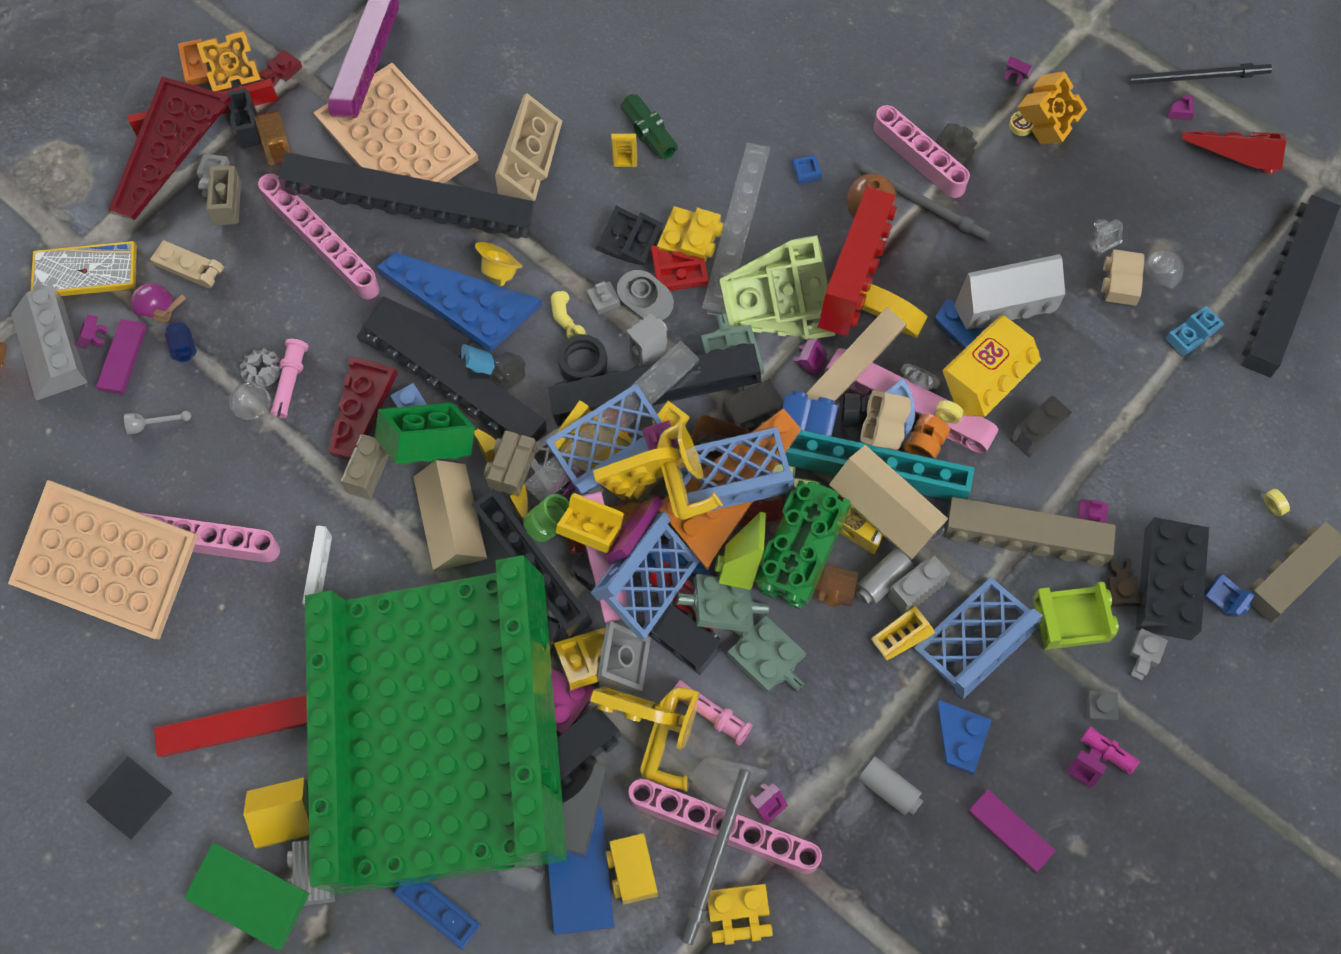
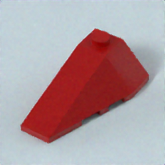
M1183 131V140L1253 168L1261 169V173L1274 174L1276 170H1282L1287 141L1285 133L1251 132L1249 137H1244V134L1239 132L1224 133V136H1218L1219 133L1213 131Z

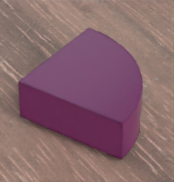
M1193 95L1184 96L1171 106L1167 118L1192 120L1194 116Z

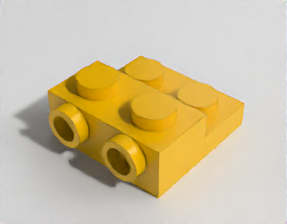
M674 206L657 245L659 250L672 254L673 251L684 253L686 256H696L705 259L706 263L707 258H712L716 246V243H714L715 238H720L723 231L724 223L721 222V215L697 208L696 212Z

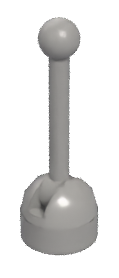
M183 411L178 415L149 419L143 418L138 413L124 414V424L128 435L141 432L146 424L180 419L189 421L191 419V413L188 411Z

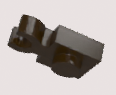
M1129 558L1125 559L1123 562L1124 569H1120L1116 566V559H1111L1108 569L1114 577L1107 579V588L1112 596L1111 606H1138L1140 604L1137 577H1129L1128 574L1132 568L1131 560Z

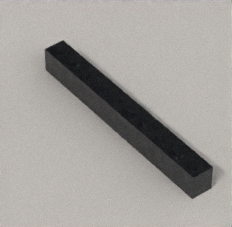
M285 152L278 177L281 189L291 195L303 194L316 200L329 199L341 205L349 203L359 205L367 210H372L373 208L384 210L392 215L400 213L408 215L413 219H430L438 224L451 223L464 229L476 228L489 234H506L514 239H520L521 237L528 239L533 216V201L288 152Z

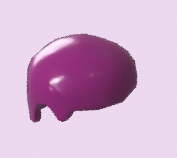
M144 283L132 294L130 307L139 317L143 315L153 317L154 310L166 311L173 301V295L158 283Z

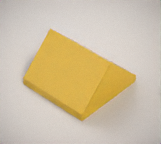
M304 777L247 791L243 815L255 849L309 836V799L306 779Z

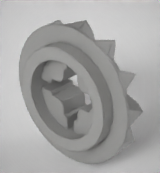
M265 348L260 351L253 349L250 355H244V361L240 364V374L243 380L253 387L271 385L279 378L282 372L280 358L274 351L271 352ZM263 360V363L266 366V368H261V371L258 374V371L255 368V366H259L260 362H262Z
M904 364L900 370L904 374L903 377L928 390H932V388L938 389L941 383L936 375L916 365Z

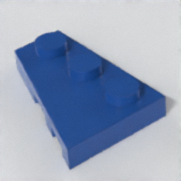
M946 299L936 315L934 323L954 343H958L965 349L988 326L966 330L954 307L955 302Z

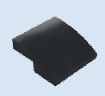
M616 205L595 249L629 263L644 265L663 223L642 212L637 216Z
M127 756L86 802L132 840L170 797L172 792Z

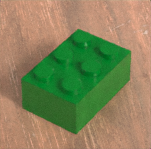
M453 403L378 409L375 439L396 464L406 465L417 461L433 462L436 459H458L462 456H471L475 427Z

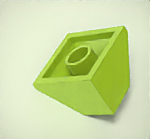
M760 512L726 544L723 556H717L715 571L719 572L718 584L748 590L752 589L764 551L766 513Z

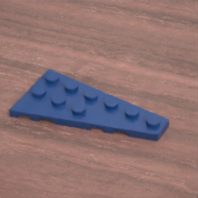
M396 252L377 266L378 274L490 352L542 306V299Z

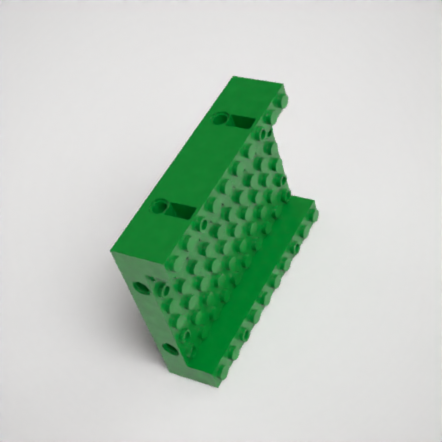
M524 555L495 560L496 573L350 600L343 599L332 590L305 595L310 887L344 895L567 861L544 576Z

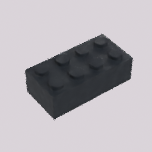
M1154 517L1147 525L1144 533L1139 586L1140 604L1137 607L1135 630L1140 631L1144 629L1154 634L1190 641L1201 632L1209 527Z

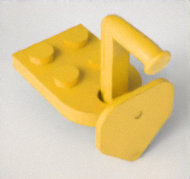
M683 422L664 430L660 436L657 449L646 451L593 470L595 481L615 494L627 493L631 490V487L639 484H653L657 481V478L664 476L673 513L681 520L709 512L718 506H723L722 501L715 492H712V496L689 505L680 468L686 467L697 479L703 478V471L696 448ZM678 438L680 450L672 448V439Z
M606 686L593 690L590 702L597 703V709L609 713L619 710L625 712L624 717L638 722L641 719H647L654 722L641 765V775L646 780L670 788L684 790V792L688 791V775L681 777L658 769L670 730L680 733L676 749L681 750L685 747L696 715L700 692L678 687L671 690L659 704ZM679 699L690 702L686 715H680V712L676 710Z

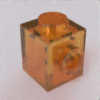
M826 566L824 574L821 575L815 590L820 591L818 600L824 601L826 605L833 607L840 605L851 607L858 572Z

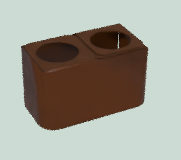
M702 415L698 418L693 429L692 442L694 446L701 445L702 443L698 442L699 438L707 434L712 435L716 441L749 434V432L740 426L708 415ZM717 450L709 451L707 456L715 459L723 455V453Z

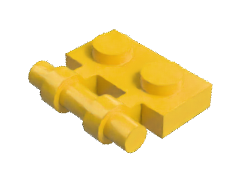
M766 884L711 890L708 899L710 923L722 922L723 930L711 931L713 944L725 942V945L734 944V941L751 939L752 942L761 941V937L773 936L771 924L759 925L758 917L770 915ZM749 919V927L732 928L731 920Z

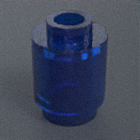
M182 322L172 323L167 326L165 339L171 358L179 362L190 361L197 353L190 328Z

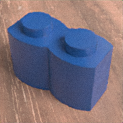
M793 391L792 395L786 394L783 408L801 430L832 437L838 413V405H834V400L825 397H819L818 401L808 399V394Z

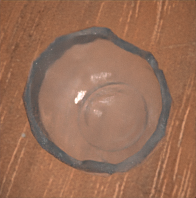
M1161 249L1150 254L1144 263L1145 276L1155 286L1166 285L1169 289L1181 283L1184 275V264L1181 256L1168 249Z
M254 382L238 385L233 393L229 395V408L237 418L245 422H256L264 418L269 412L272 400L270 393L264 386Z

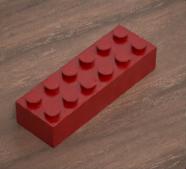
M866 186L827 287L817 328L843 336H848L851 327L856 328L860 313L857 310L863 309L867 294H864V292L870 290L874 278L870 274H876L880 259L876 257L877 255H883L887 241H884L883 238L888 239L893 224L889 223V220H894L897 206L893 205L896 195Z

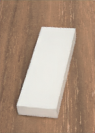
M316 526L302 602L304 607L305 595L323 592L332 536L326 526Z

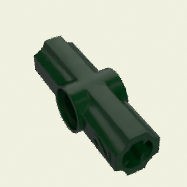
M630 94L625 97V100L620 104L621 110L633 124L638 138L642 142L646 141L660 159L667 160L671 158L678 150V145L665 130V125L660 115L655 111L651 112L638 94Z

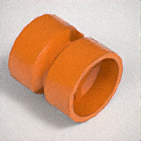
M922 414L914 425V432L909 434L904 443L903 449L909 454L936 459L941 449L940 446L944 444L951 431L950 427L945 421L935 415Z

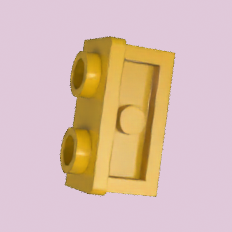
M573 493L570 497L567 511L557 524L556 533L608 553L620 533L624 514L621 511Z

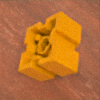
M245 30L227 34L225 36L227 41L219 43L217 37L197 43L202 62H209L212 69L207 71L212 91L230 88L233 86L232 80L240 79L241 85L260 80L261 77L255 58L249 60L246 53L251 51V46Z
M1065 71L1042 75L1032 87L1033 93L1027 94L1017 107L1025 121L1033 123L1031 130L1040 145L1063 142L1072 130L1070 123L1078 122L1087 110L1079 94H1072L1071 89L1074 86Z

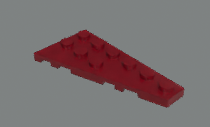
M161 76L109 211L112 214L136 220L232 101L231 97Z

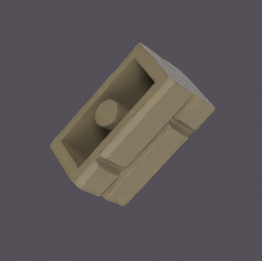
M212 166L209 168L210 179L208 182L206 210L215 225L239 223L240 177L237 175L235 166Z
M507 430L504 431L502 439L497 438L493 448L495 457L493 462L487 463L484 471V477L490 489L517 497L520 495L537 450L534 438L524 435L520 436Z
M360 435L356 444L357 447L354 449L341 479V484L346 493L371 500L389 455L374 437Z

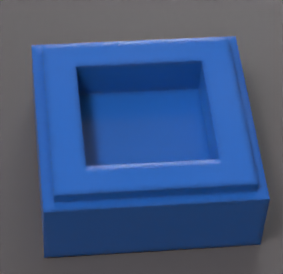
M816 155L792 160L791 165L798 184L822 179Z

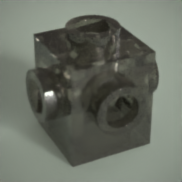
M948 123L934 141L958 162L968 160L974 154V147L978 143L973 138L974 133L970 129Z

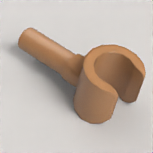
M183 295L179 296L166 311L154 310L153 314L155 316L153 319L167 323L171 318V312L184 302L186 298Z

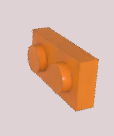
M202 39L178 44L185 82L194 86L209 82L207 71H209L208 62H202L197 43L202 41Z

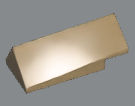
M528 93L524 94L495 178L498 194L535 201L540 181L548 176L562 120Z
M866 445L847 460L829 484L842 498L846 497L851 501V508L911 560L948 520L946 516Z
M435 460L414 476L433 571L437 572L486 560L487 555L478 515L471 505L474 503L466 464Z

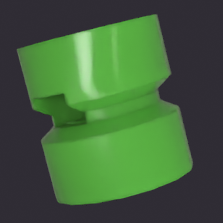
M552 494L532 508L525 515L523 521L524 528L529 536L538 542H546L556 536L557 524L567 511L569 501L561 495Z

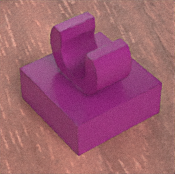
M1010 56L1006 63L1008 71L1005 73L1004 79L1008 81L1011 75H1017L1016 86L1019 87L1023 82V77L1029 79L1033 68L1031 65Z
M87 314L76 346L86 349L91 342L94 346L102 347L105 340L99 339L96 333L106 335L108 328L104 325L96 326L98 317Z
M808 338L805 345L798 346V350L801 352L800 357H793V360L797 366L804 367L808 374L818 375L827 353L817 339Z
M669 420L642 429L649 451L658 448L661 434L664 430L671 427ZM672 439V448H677L676 440Z
M1081 499L1077 518L1106 523L1108 504L1097 500Z
M1091 748L1089 754L1081 750L1069 765L1066 773L1092 788L1103 775L1107 766L1099 761L1102 753Z
M773 783L769 787L766 784L760 785L763 792L759 796L749 795L756 813L766 825L788 807L780 789Z

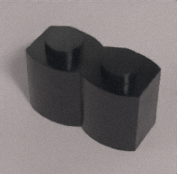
M246 88L229 91L227 95L232 99L228 105L231 112L230 122L240 145L243 148L260 145L262 133L258 125V112L249 91Z

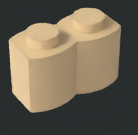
M1113 249L1111 256H1106L1103 271L1107 272V278H1104L1101 292L1105 293V301L1137 305L1142 292L1144 254Z
M873 390L868 401L867 417L862 426L861 442L898 450L904 440V423L911 411L910 398Z

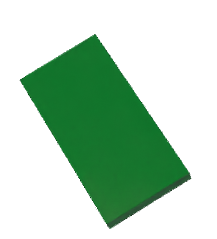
M212 843L184 898L274 949L282 950L310 893L227 848Z

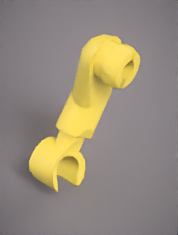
M556 291L551 295L554 320L567 330L568 339L577 334H586L585 329L580 325H575L573 323L574 320L567 314L568 293Z

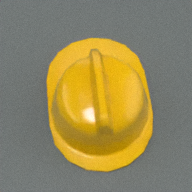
M477 242L475 244L476 250L482 256L481 272L489 277L490 281L497 286L502 287L506 281H511L517 268H522L523 266L508 251L497 245L487 242Z

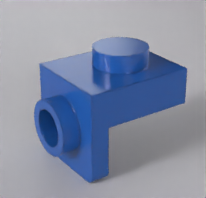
M1217 574L1204 591L1205 599L1226 616L1233 617L1244 615L1250 609L1251 600L1255 596L1250 591L1240 589L1223 574Z

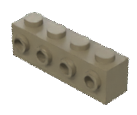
M1327 521L1319 528L1313 525L1302 535L1305 541L1301 545L1295 542L1284 553L1288 558L1283 563L1278 559L1266 570L1270 575L1265 580L1260 576L1249 587L1255 595L1251 600V605L1270 623L1288 608L1341 555V534Z

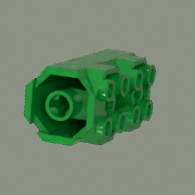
M799 480L796 489L790 492L782 510L784 516L773 540L768 542L762 555L761 567L755 578L757 587L761 589L760 593L772 599H775L776 596L782 597L786 600L785 603L796 609L801 610L802 605L808 606L850 511L851 501L845 497L842 502L838 499V492L815 482L808 481V484H805L804 481Z

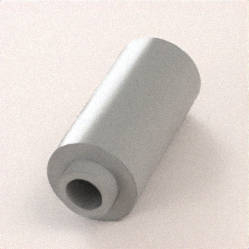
M894 548L855 585L857 590L856 596L866 605L869 603L876 605L889 592L893 584L913 569V563L905 553Z
M877 757L871 760L858 778L860 782L904 816L908 811L914 815L923 803V800L919 798L922 792Z

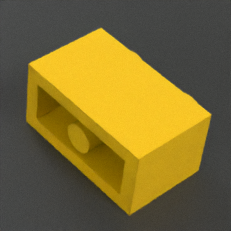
M644 833L609 841L611 850L605 852L609 869L615 868L617 879L612 880L615 897H622L623 905L658 897Z

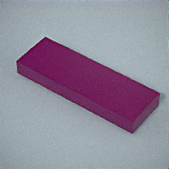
M120 319L96 385L99 391L124 395L148 328L145 323Z
M658 496L638 505L608 553L604 555V559L609 564H613L630 555L663 505L662 500Z
M989 790L968 811L972 817L1035 874L1056 852L1054 848Z

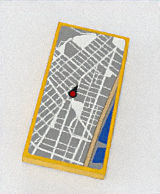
M134 241L33 251L31 291L50 284L54 286L60 296L136 289L137 245Z

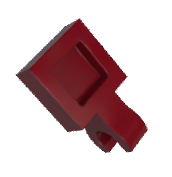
M282 50L267 64L268 68L260 73V77L265 80L271 79L274 86L280 79L287 82L302 68L301 61L285 50Z

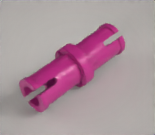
M1091 726L1080 739L1082 743L1102 753L1101 759L1104 761L1109 760L1129 776L1140 762L1139 759L1119 747L1117 741L1109 740Z

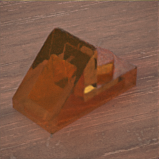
M280 111L255 116L269 166L283 163L285 152L292 153Z

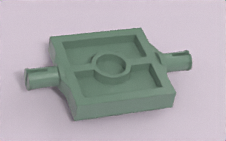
M721 314L716 316L720 329L714 333L701 335L704 353L706 354L713 349L724 350L734 348V346L742 343H754L761 374H764L763 363L751 325L730 327L726 314H722V317ZM747 386L737 388L738 395H743V392L745 395L749 392Z
M696 574L693 580V595L677 593L676 595L677 605H690L693 607L696 614V623L699 627L751 632L754 627L752 614L768 615L769 603L754 602L748 589L718 584V576Z
M767 616L757 623L751 632L732 630L740 638L727 652V656L766 694L777 684L784 681L795 689L796 692L804 686L805 683L793 671L795 666L805 658L806 653Z

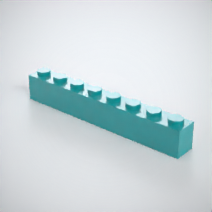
M800 430V433L786 452V458L790 466L836 476L847 460L866 445L921 495L951 501L952 497L968 498L975 470L974 467Z

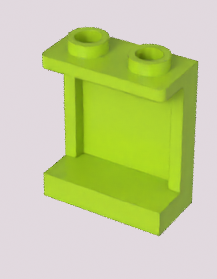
M1098 582L1094 587L1050 592L1049 587L1040 588L1033 596L1035 610L1042 615L1039 628L1044 650L1110 642L1118 632V620L1116 616L1112 615L1110 607L1112 605V596L1110 591L1106 590L1104 582Z

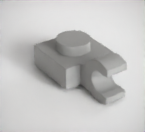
M203 154L196 172L198 178L201 179L198 188L203 190L202 197L207 198L209 168L212 166H229L228 157Z
M1141 629L1137 634L1129 655L1137 659L1131 677L1142 681L1143 677L1147 676L1150 665L1156 668L1161 661L1168 640Z

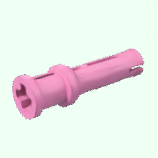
M287 339L285 341L287 349L284 359L280 360L282 373L270 414L277 417L279 407L282 408L279 418L287 417L297 374L304 367L302 359L304 352L308 351L309 346L298 339Z
M680 680L673 688L675 689L678 687H684L692 689L682 680ZM699 694L696 712L712 722L716 731H723L736 740L735 744L740 746L749 735L753 724L750 722L746 724L733 715L731 709H722L702 694ZM680 700L689 707L690 702Z

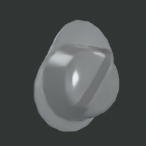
M632 270L626 272L617 283V293L621 301L642 318L652 314L656 319L664 320L672 312L674 306L672 293L651 273L643 270Z

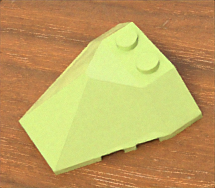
M817 235L790 240L720 278L730 327L751 325L753 332L762 333L764 331L777 333L779 336L802 337V339L835 336L834 332L817 328L828 287L823 253Z

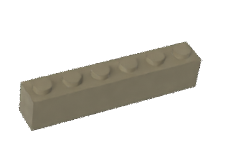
M952 497L948 505V520L945 525L944 537H950L956 542L973 541L978 542L979 545L984 547L996 545L1005 547V549L1013 552L1024 550L1030 551L1037 556H1059L1060 559L1065 561L1082 560L1087 561L1088 564L1093 566L1107 565L1114 555L1116 525L956 497Z

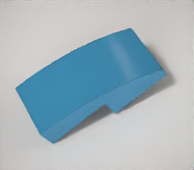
M1205 306L1191 315L1184 324L1171 331L1165 339L1182 356H1185L1217 332L1224 323Z
M466 344L462 345L461 359L466 362V367L476 373L483 372L491 375L495 367L492 354Z

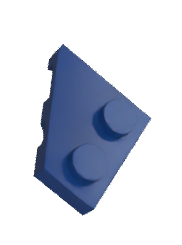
M939 700L937 712H939L941 724L940 734L944 744L945 765L973 775L992 720Z

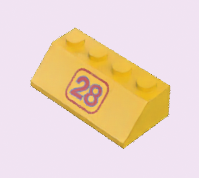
M1000 315L942 371L954 403L959 405L964 411L962 416L985 417L1041 361L1034 338L1006 316Z

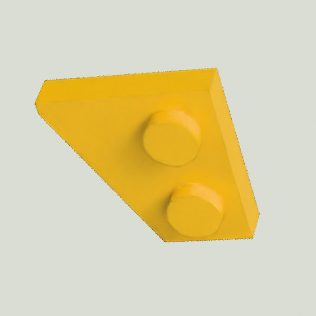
M605 627L554 643L556 654L570 690L598 682V670Z

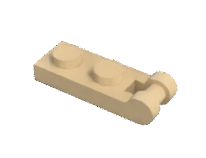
M165 240L162 241L150 259L153 265L206 288L213 286L215 283L214 278L217 274L220 275L224 269V266L214 259L209 260Z

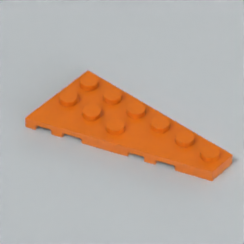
M783 408L752 433L778 427L786 454L800 433L801 428ZM774 437L762 439L759 446L771 452L776 444ZM740 444L736 445L732 452L744 458L750 448ZM754 451L749 461L761 466L767 456ZM723 455L717 458L714 463L717 464ZM728 457L722 467L734 473L740 462ZM771 459L765 469L773 473L778 462ZM709 466L702 470L703 477L707 479L713 468ZM744 466L739 476L744 479H750L754 477L757 471ZM717 472L711 482L719 486L724 485L730 477ZM691 478L686 484L687 493L698 491L703 483ZM668 496L662 500L663 505L659 513L665 512L671 520L668 524L704 568L708 570L713 563L712 561L723 548L727 539L754 501L709 511L681 520L674 515Z

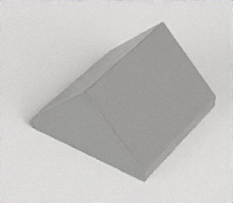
M608 621L606 623L598 670L599 686L642 692L651 638L647 636L645 639L640 640L631 629Z

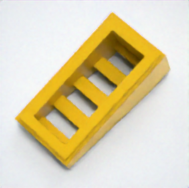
M611 134L613 167H637L636 134Z
M914 606L873 636L871 640L885 659L889 660L929 638L935 631L918 608ZM918 623L919 627L915 629L913 624ZM906 628H908L909 631L911 632V633L908 634L907 636H906V634L902 631V630H904V629H906ZM898 633L902 640L897 642L893 635ZM886 639H888L893 645L889 649L883 642Z

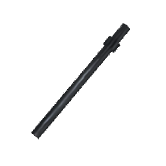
M1244 63L1236 67L1128 75L1127 82L1128 84H1142L1233 76L1252 78L1253 75L1271 74L1272 65Z

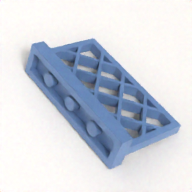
M637 383L545 441L574 485L578 495L587 494L601 485L595 481L593 470L649 451L643 432L638 430L641 416L651 418L655 424L662 423ZM632 393H635L640 400L639 411L623 408L625 398ZM621 401L620 407H618V406H613V405H615L616 403H618V402ZM643 406L648 413L642 412ZM607 409L619 411L617 424L602 423V412ZM622 412L638 415L635 430L619 426ZM597 415H599V416H598V421H593V420H591V419H593L594 417H596ZM585 423L596 425L594 440L578 437L580 426ZM599 426L615 430L612 444L597 441ZM576 429L575 436L569 435L570 432ZM618 430L634 434L631 445L628 447L615 445ZM637 435L643 436L642 438L636 441ZM562 437L574 440L571 454L559 452L554 442ZM577 441L592 444L590 458L574 455ZM595 445L611 448L609 459L604 462L594 460ZM614 449L621 450L613 456ZM563 457L570 458L569 464L566 463ZM573 459L588 462L587 472L579 478H576L571 471ZM592 463L598 465L592 470H590Z
M778 427L695 446L700 464L703 463L713 468L707 479L704 477L697 479L687 468H680L681 475L682 473L686 474L683 479L685 490L686 484L691 478L703 483L698 491L687 493L686 490L689 505L712 496V492H715L722 501L723 506H718L713 510L783 495L794 490L793 474L788 465ZM774 437L776 444L771 452L759 446L762 439ZM744 444L750 448L744 458L732 452L736 445ZM717 450L723 453L717 464L705 458L709 451ZM754 451L767 456L761 466L749 461ZM728 457L740 462L734 473L722 467ZM772 459L782 464L783 471L772 473L765 468ZM744 466L757 471L753 478L744 479L739 476ZM717 472L730 477L726 484L720 486L711 481Z
M665 512L656 514L630 555L613 563L591 592L597 601L605 600L640 640L647 637L699 563V560L668 525L671 519ZM662 534L669 540V549H661L660 537ZM648 553H654L656 568H648ZM662 553L670 554L671 568H663ZM677 554H682L689 562L684 569H679ZM634 572L641 573L642 587H633L632 575ZM648 572H656L658 587H649ZM664 573H672L673 585L671 588H665ZM620 591H626L628 607H623L617 601L616 597ZM634 592H642L644 607H635ZM650 592H658L659 605L657 607H651ZM636 611H644L645 625L643 627L637 623Z
M990 577L934 629L935 633L914 647V652L955 688V693L964 699L1040 627L1042 615L1034 608L1032 610L1028 609ZM992 588L1000 595V602H984L983 594ZM968 608H980L981 620H965L964 612ZM984 608H1000L1001 620H985ZM1004 608H1016L1022 615L1017 620H1005ZM949 626H961L962 638H945V629ZM965 626H981L982 638H965ZM985 626H1001L1002 634L998 638H985ZM929 644H942V656H931L924 649ZM946 644H962L963 656H946ZM966 644H982V653L979 656H966ZM946 662H963V671L954 677L946 670Z

